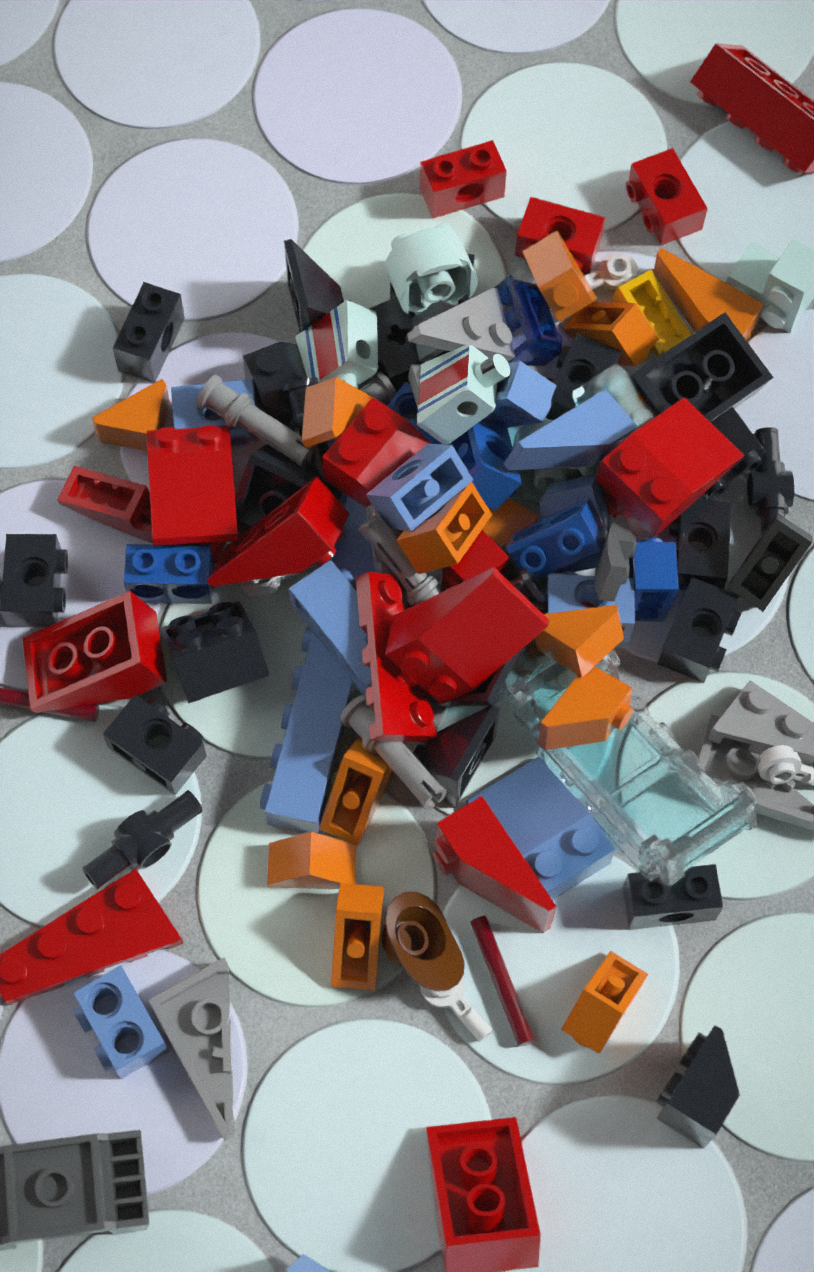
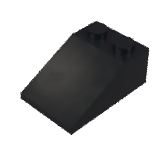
M726 312L630 376L632 382L657 416L685 397L709 422H712L732 406L735 409L774 378Z

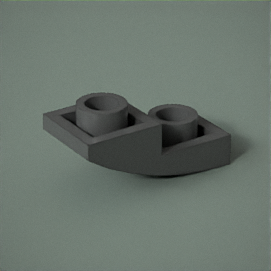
M617 515L614 519L597 561L595 588L598 600L615 601L620 586L627 582L629 576L628 559L634 557L637 541L635 534L631 533L627 518L624 515Z

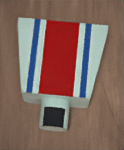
M346 300L296 335V342L307 378L317 377L320 383L337 377L358 389L359 384L376 374L378 369L376 311Z
M464 345L423 363L420 372L417 425L443 445H448L492 413L496 407L497 383L510 375V367L506 359L500 354H495L488 358L473 345Z

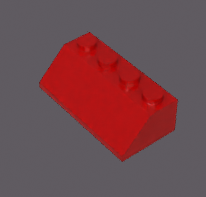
M715 43L690 80V83L699 89L698 97L711 106L715 107L718 104L728 112L725 115L728 121L741 129H744L746 126L756 134L754 137L756 143L768 151L772 152L775 149L785 157L783 163L795 173H813L814 100L743 45Z

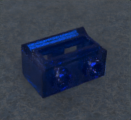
M509 274L494 288H498L501 304L512 307L504 314L511 333L522 326L527 340L514 350L515 358L508 363L521 361L527 366H546L560 355L563 349L562 336L557 331L550 307L537 284L515 280Z

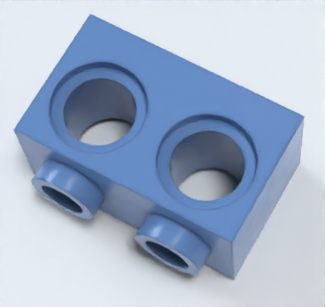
M521 361L508 363L510 375L497 383L496 407L486 418L506 428L542 423L550 411L551 399L556 385Z
M121 965L73 992L79 1006L72 1009L85 1033L92 1029L94 1030L101 1044L93 1049L106 1072L114 1068L119 1077L123 1079L169 1052ZM114 996L118 998L117 1007L112 1013L100 1015L95 1012L96 1004L102 997ZM127 1034L137 1035L140 1041L135 1051L129 1054L117 1052V1043L121 1037Z

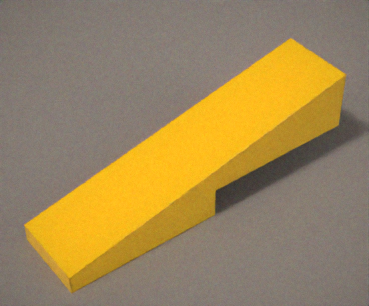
M652 269L619 286L611 297L614 302L636 303L659 338L657 343L650 349L656 358L692 335Z

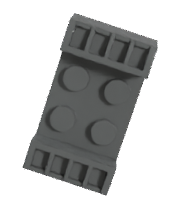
M141 1130L94 1133L0 1147V1251L17 1249L16 1244L104 1231H111L116 1235L146 1230L149 1227Z

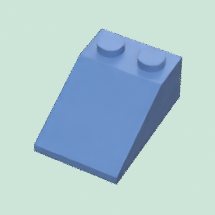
M536 757L466 801L469 804L483 796L552 900L608 866L612 861L615 848L593 816L539 757Z

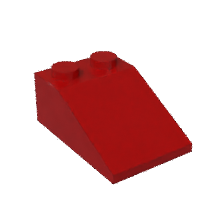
M372 397L323 455V479L367 508L372 503L366 494L426 444L432 443L407 419Z
M684 397L634 431L603 458L595 480L655 538L737 464L744 454Z
M205 425L200 428L175 429L165 427L159 430H147L153 546L238 541L229 426Z
M315 477L239 535L238 541L230 542L206 581L214 587L301 573L313 563L320 567L337 551L334 545L345 534L343 527L350 513L319 478Z
M493 567L394 615L385 655L440 704H444L475 690L545 630L549 625V619Z
M131 591L22 638L30 710L35 713L130 699L135 694L138 696L167 683L156 611Z
M480 796L437 823L436 839L433 841L437 851L433 853V857L446 876L452 873L458 884L542 933L551 928L557 906L483 796Z
M510 1117L426 1127L438 1237L444 1272H501L539 1267L541 1233L517 1118Z

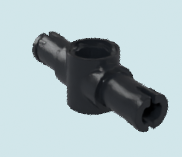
M773 427L760 428L755 431V437L768 454L761 459L762 464L755 471L748 474L747 478L748 505L750 508H756V515L761 519L762 534L777 513L785 518V515L789 512L788 507H792L794 502V476L791 470L785 471V464L780 461L778 429Z
M187 790L159 812L153 810L147 814L144 810H140L130 815L115 830L114 836L116 838L111 841L112 846L82 867L84 875L93 887L98 890L127 867L133 869L139 865L141 869H146L152 866L170 850L172 846L170 841L174 838L173 833L203 812L200 802L192 792Z

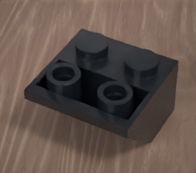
M240 601L235 603H218L212 606L209 612L195 617L189 615L181 616L172 620L169 626L160 628L188 703L269 676L256 630Z
M716 1025L713 1026L707 1036L698 1032L679 1062L681 1066L686 1068L685 1072L682 1075L675 1071L656 1103L663 1107L656 1119L703 1149L717 1135L740 1096L723 1029Z

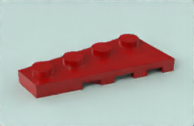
M368 571L356 577L360 628L368 636V644L362 649L363 665L371 669L372 686L365 689L367 706L374 708L375 723L369 725L370 740L426 742L437 737L434 713L429 705L426 691L385 655L392 618L394 615L404 611L401 588L397 583L395 575Z
M135 868L0 954V994L5 1002L11 1005L62 987L64 983L87 976V978L105 972L104 969L127 961L133 962L145 958L149 953L166 947L170 949L182 945L184 942Z

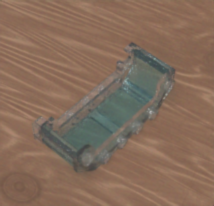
M611 650L595 667L619 680L617 667L620 665V661L615 651ZM550 659L506 688L514 717L520 726H525L532 734L537 744L540 722L577 677V674L553 659ZM635 695L631 696L629 706L633 707V712L629 721L622 730L615 728L606 741L544 750L539 747L535 752L590 812L602 831L646 879L653 881L658 876H661L660 879L663 884L671 886L685 876L684 872L742 831H751L757 826L755 808L757 800L751 789L742 782L737 784L733 780H728L723 783L718 778L712 780L703 771V766L698 757L691 750L684 751L676 743V738L671 729L663 722L658 724L650 716L644 701Z

